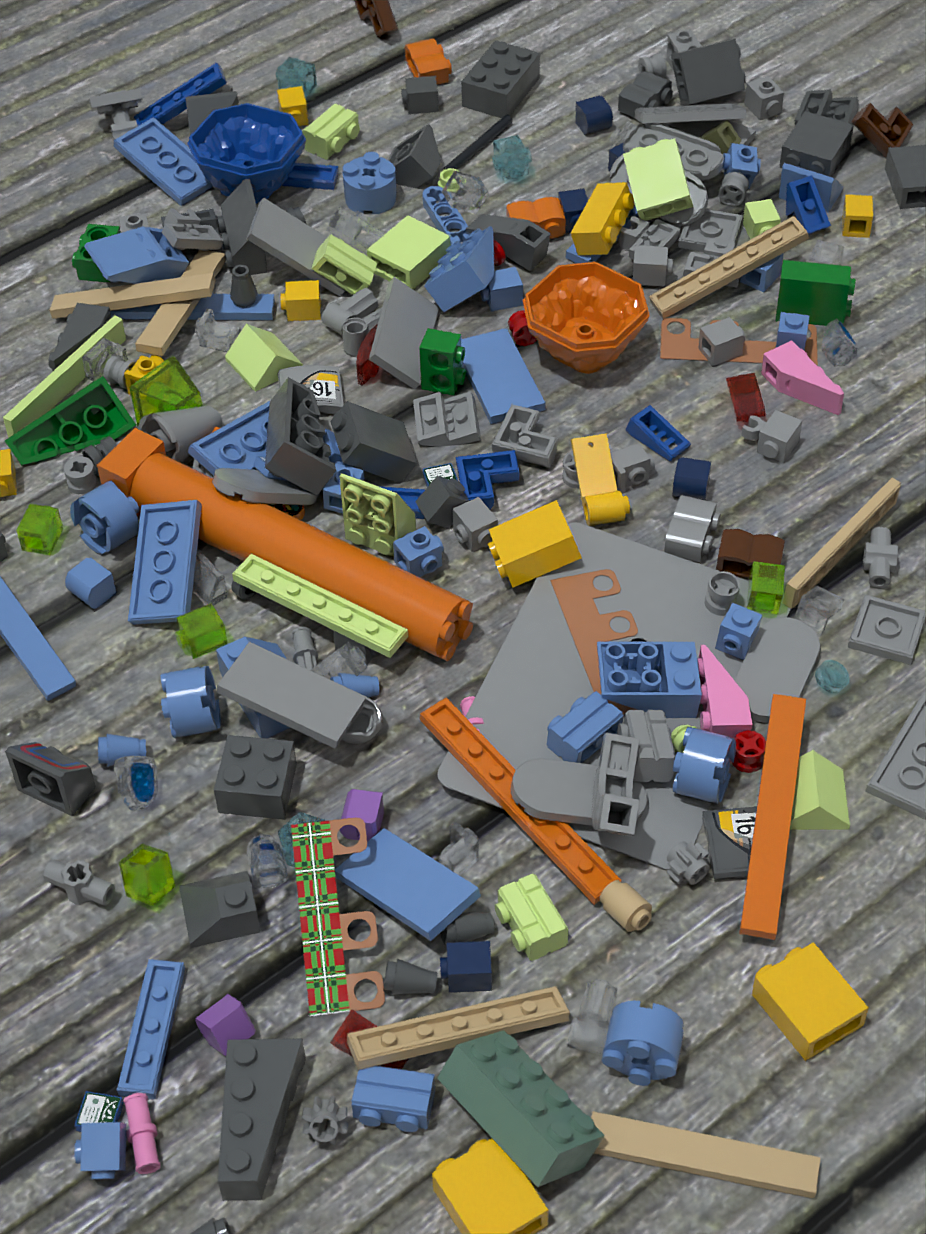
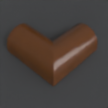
M354 0L360 20L363 21L370 18L378 38L399 30L389 0Z
M871 103L863 107L851 121L886 158L888 148L901 147L913 127V123L899 108H893L885 118Z

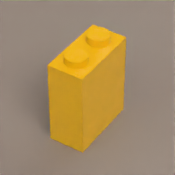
M557 500L488 529L493 540L488 543L494 560H497L495 561L501 578L508 576L512 587L521 585L582 558Z
M814 942L804 948H794L785 956L784 960L775 965H765L755 975L752 990L753 997L805 1061L864 1026L869 1007Z
M493 1138L477 1141L470 1147L467 1153L457 1159H446L432 1173L433 1190L461 1234H535L548 1226V1208L524 1172Z

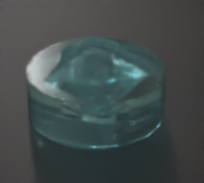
M826 660L816 669L815 678L818 684L829 693H839L849 683V674L846 668L835 660Z

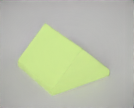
M245 324L225 355V360L255 392L277 382L280 369L303 366L272 332L249 324Z
M814 750L800 756L790 830H849L850 822L843 769Z

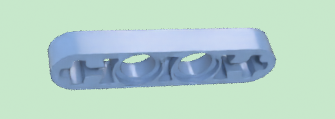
M439 186L426 188L422 193L423 207L436 228L450 236L451 245L456 241L465 242L469 235L465 231L468 225L447 192ZM440 213H449L450 215H449V216H439L438 214H440ZM450 229H459L460 231H459V232H449L448 230H450Z

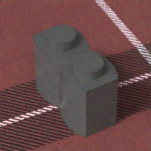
M647 71L642 72L633 83L625 86L618 95V111L635 117L636 108L663 107L672 99V81Z

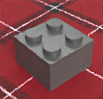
M227 735L214 786L218 813L285 820L297 766L294 741Z

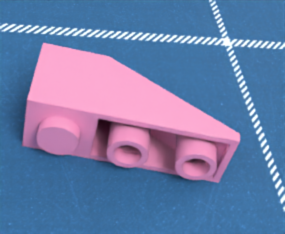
M792 340L763 354L761 374L778 392L833 414H841L844 398L841 387L834 384L825 374L824 370L817 366L808 357L807 353L800 349Z
M700 645L697 662L702 693L700 704L703 705V711L700 714L701 730L735 738L741 731L752 729L753 724L748 697L706 645Z

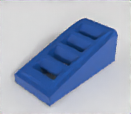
M651 405L630 418L625 429L632 437L669 461L691 446V443ZM666 437V441L663 442L662 440H660L661 438ZM675 443L678 446L671 450L668 446Z

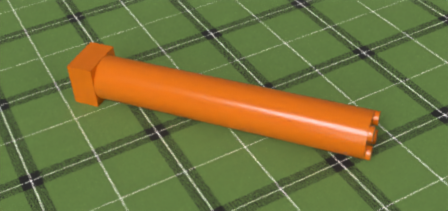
M134 428L97 464L101 485L107 481H112L126 497L134 498L139 506V513L136 514L137 517L141 513V505L198 500L202 504L199 540L242 561L250 554H253L408 629L406 642L440 659L449 661L453 657L461 639L466 640L472 632L473 623L469 620L473 603L268 504L251 503L242 499L243 495L235 493L233 497L220 492L214 487L212 477L166 456L164 441L137 428Z

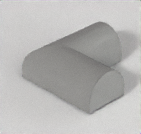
M511 404L492 443V451L494 453L515 450L517 460L550 468L556 456L558 438L533 432L539 419V411Z

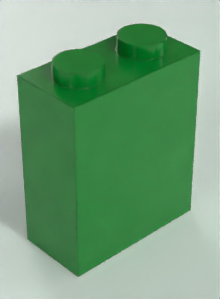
M783 260L775 321H780L781 312L809 315L808 324L843 328L845 316L850 317L852 300H847L848 295L854 296L856 279L850 278L851 266Z

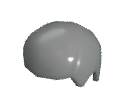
M366 697L365 705L342 738L345 742L362 744L371 740L379 733L383 716L376 702Z

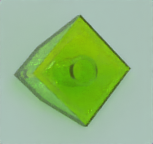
M174 356L169 357L130 386L137 427H139L140 420L151 413L202 406L200 391Z

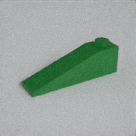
M101 376L4 441L19 463L25 465L81 450L90 445H99L100 440L109 436L114 440L136 426V423L104 376Z

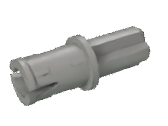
M298 627L292 631L291 635L295 649L293 661L318 674L316 663L318 652L313 647L312 632L307 627Z

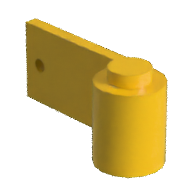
M607 433L571 439L587 525L593 526L624 521L626 514L630 513V504L628 497L622 496L621 491H617Z

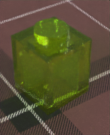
M29 504L16 530L22 551L45 555L52 554L63 531L58 508Z
M753 561L748 582L747 609L760 613H779L784 591L785 565Z
M212 603L176 617L179 631L175 632L177 642L182 650L187 648L193 659L228 644L225 625Z
M141 844L119 862L127 897L153 906L175 887L168 852Z

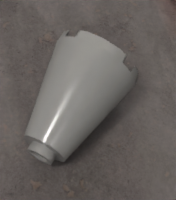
M211 406L165 411L144 416L139 422L138 429L164 441L166 456L182 463L191 456L188 453L191 444L211 434L214 427L221 428L222 417Z

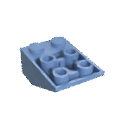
M491 226L483 231L478 228L467 236L465 242L460 243L456 241L446 249L447 254L437 261L439 265L429 272L430 278L424 287L443 312L486 288L493 278L494 244L493 228Z
M140 227L85 243L84 246L92 260L103 273L104 278L115 283L120 281L137 284L179 278L189 264L181 250L170 245V242L162 234V229Z
M597 641L602 698L637 710H643L644 712L648 710H663L666 718L697 717L702 693L695 642Z

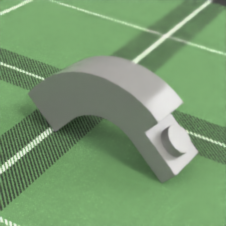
M605 733L603 735L592 799V824L595 830L625 836H633L635 834L640 801L633 798V779L639 746L638 738Z

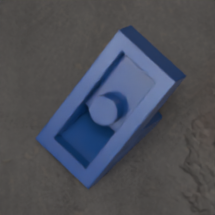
M812 175L788 183L786 191V216L795 214L797 220L808 232V235L831 226Z

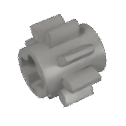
M685 841L680 842L667 855L668 865L671 867L667 873L678 884L681 881L685 884L687 882L692 885L696 884L709 871L710 866L705 859L709 853L698 842L695 845L692 842L688 844Z
M316 1096L313 1109L308 1107L303 1109L302 1118L307 1121L303 1126V1134H311L315 1139V1145H319L320 1142L329 1141L335 1145L337 1133L344 1134L348 1130V1123L343 1120L347 1117V1106L339 1108L335 1102V1096L323 1100ZM324 1118L328 1119L326 1123L322 1122Z

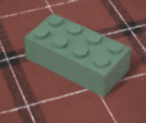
M504 1030L457 1044L437 1077L537 1187L583 1169L605 1136L595 1126L594 1121L570 1100L568 1094L558 1087L544 1073L542 1067L532 1060L519 1047L517 1041Z

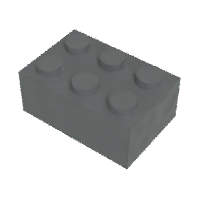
M495 40L461 81L462 107L502 118L505 115L511 116L540 79V53Z

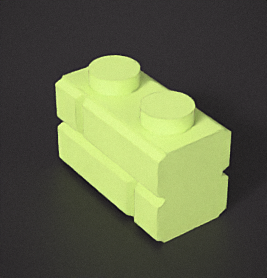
M336 103L302 131L306 138L305 151L314 155L317 154V156L325 160L329 159L335 152L339 153L348 141L355 139L359 134L360 127L357 113L350 109L345 110L343 106Z
M331 234L318 248L311 269L354 295L365 287L368 288L371 284L377 262Z
M532 873L519 879L518 882H512L499 888L498 903L495 904V911L502 924L508 922L512 929L510 933L511 939L518 952L524 950L529 960L534 961L547 955L548 952L552 953L568 944V927L536 874Z

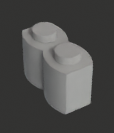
M681 495L667 531L664 552L697 562L701 561L704 553L709 554L713 541V536H710L711 531H717L721 517L720 513H716L717 503Z

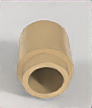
M615 880L608 884L600 895L603 909L628 932L641 930L650 922L652 905L628 883H621L619 880Z

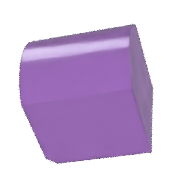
M352 789L347 793L341 819L361 818L365 822L368 842L380 832L384 815L383 793ZM346 825L339 830L347 839H360V832L355 826Z
M229 994L196 1018L197 1026L204 1038L224 1056L227 1054V1040L249 1039L256 1032L242 1003Z

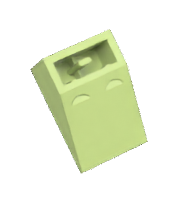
M341 473L339 477L345 539L350 540L354 544L374 549L381 554L394 557L393 541L405 536L409 532L416 531L415 513L397 493Z

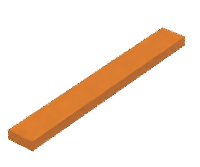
M773 694L739 934L772 940L776 938L806 699L779 694Z
M447 697L420 713V721L594 905L600 901V895L608 884L615 880L622 882L612 869L566 822L535 818L524 811L525 808L520 803L516 804L510 790L516 769Z

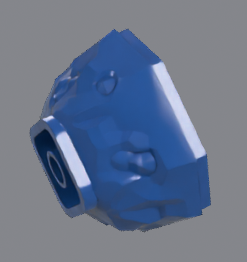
M245 103L213 110L192 133L187 144L204 177L211 182L215 189L220 190L221 194L229 197L245 179H250L255 202L260 203L263 198L268 199L287 180V176L292 171L296 160L303 153L306 138L292 114Z

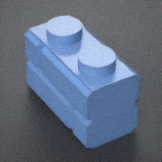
M597 691L593 692L586 699L580 697L573 703L569 713L564 717L558 715L550 722L547 728V746L558 757L561 756L563 761L583 763L602 747L603 735L605 733L617 734L618 725L622 724L624 715L612 703L609 704L607 699L602 698L601 694Z
M381 1066L358 1070L351 1104L353 1118L358 1119L364 1125L372 1127L379 1126L381 1123L395 1124L398 1129L405 1132H415L418 1128L428 1129L435 1096V1074Z

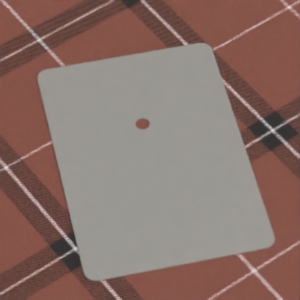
M569 523L568 526L582 558L536 578L465 717L467 719L474 717L483 718L484 724H474L473 726L479 729L480 733L515 769L522 763L537 758L563 761L561 756L558 757L547 746L548 725L556 716L564 717L569 713L571 706L578 698L584 697L586 699L594 691L550 580L604 569L614 571L621 590L618 594L594 598L599 614L627 610L632 614L638 628V633L635 636L611 640L610 642H631L634 639H643L646 642H695L697 658L700 645H706L735 680L744 660L715 649L719 628L726 615H715L705 606L709 579L714 573L720 571L581 523ZM600 575L594 578L593 585L600 591H607L612 588L613 581L608 576ZM737 577L740 581V590L736 604L762 614L760 627L771 619L788 616L791 608L782 603L784 593ZM614 617L610 621V627L615 632L623 633L629 630L630 622L624 617ZM699 705L696 718H666L670 736L673 730L681 725L688 724L691 727L695 726L697 729H701L700 714L703 711V705ZM601 748L583 763L599 765ZM448 750L438 769L439 782L446 788L502 808ZM674 772L672 780L669 782H654L653 780L641 782L646 791L647 803L642 816L636 821L635 834L633 836L598 831L592 825L566 823L582 839L669 870L671 867L667 861L668 853L680 842L685 841L687 844L689 842L695 844L703 824V811L709 810L711 802L674 793L672 789L677 772Z

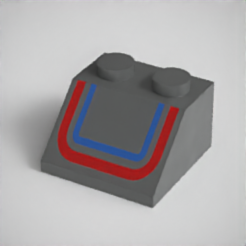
M37 742L9 746L5 751L18 791L72 817L96 788L90 766L80 759L73 760L63 755L55 747H45Z

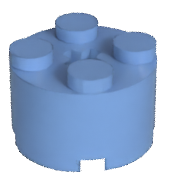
M367 152L363 157L356 158L343 165L345 202L352 211L363 214V210L372 211V214H380L394 206L397 196L396 170L390 161L379 157V154L376 152Z
M107 481L71 504L70 514L74 526L80 524L84 532L80 537L89 548L98 554L112 551L138 535L139 522L136 514L139 513V506L134 498L126 497L112 481Z
M209 666L161 674L162 688L167 698L161 699L164 718L171 717L170 730L173 738L211 732L220 728L219 700H215L213 690L216 689V685Z
M687 727L683 739L684 752H677L673 764V772H677L672 791L711 803L721 802L731 773L728 772L730 762L734 763L736 739Z
M626 1001L618 1004L613 1009L604 1044L602 1063L629 1076V1081L639 1086H647L651 1080L675 1076L684 1035V1023L681 1017L671 1009L653 1003L652 1009L640 1007L641 1001Z

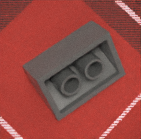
M245 179L221 204L222 216L217 217L220 233L225 232L221 234V238L224 240L222 243L224 250L229 249V251H225L228 267L233 268L237 265L247 266L251 275L267 273L265 250L246 239L257 206L250 179Z

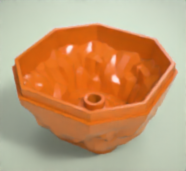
M597 262L558 265L533 287L523 299L529 332L537 339L540 348L548 351L554 359L585 374L597 372L600 368L618 359L628 343L632 342L641 331L650 316L641 284Z

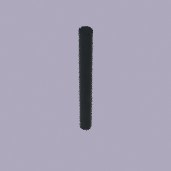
M509 115L503 116L448 163L443 170L450 168L458 170L512 123V118Z

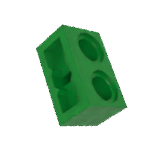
M87 225L85 233L80 236L79 248L72 256V266L77 271L78 280L111 282L104 278L103 273L92 260L84 246L85 243L121 233L120 226Z
M428 328L419 347L421 389L454 396L458 386L463 385L466 376V369L462 368L465 347H461V334Z

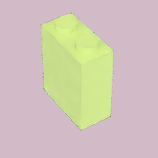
M675 138L670 140L662 139L654 145L644 148L636 147L630 150V152L623 154L636 210L640 219L648 221L694 207Z
M407 215L367 249V257L377 262L374 274L388 281L395 277L414 290L430 276L429 272L439 265L437 261L447 254L446 249L451 245L450 236Z

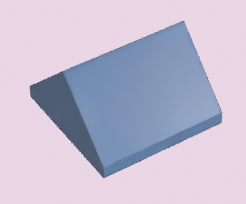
M784 163L779 198L786 200L788 183L812 175L825 211L829 213L844 186L835 178Z

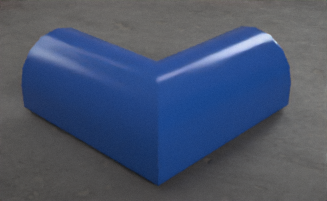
M515 450L456 457L459 481L465 488V495L469 501L479 497L489 510L494 505L492 484L519 481V467Z

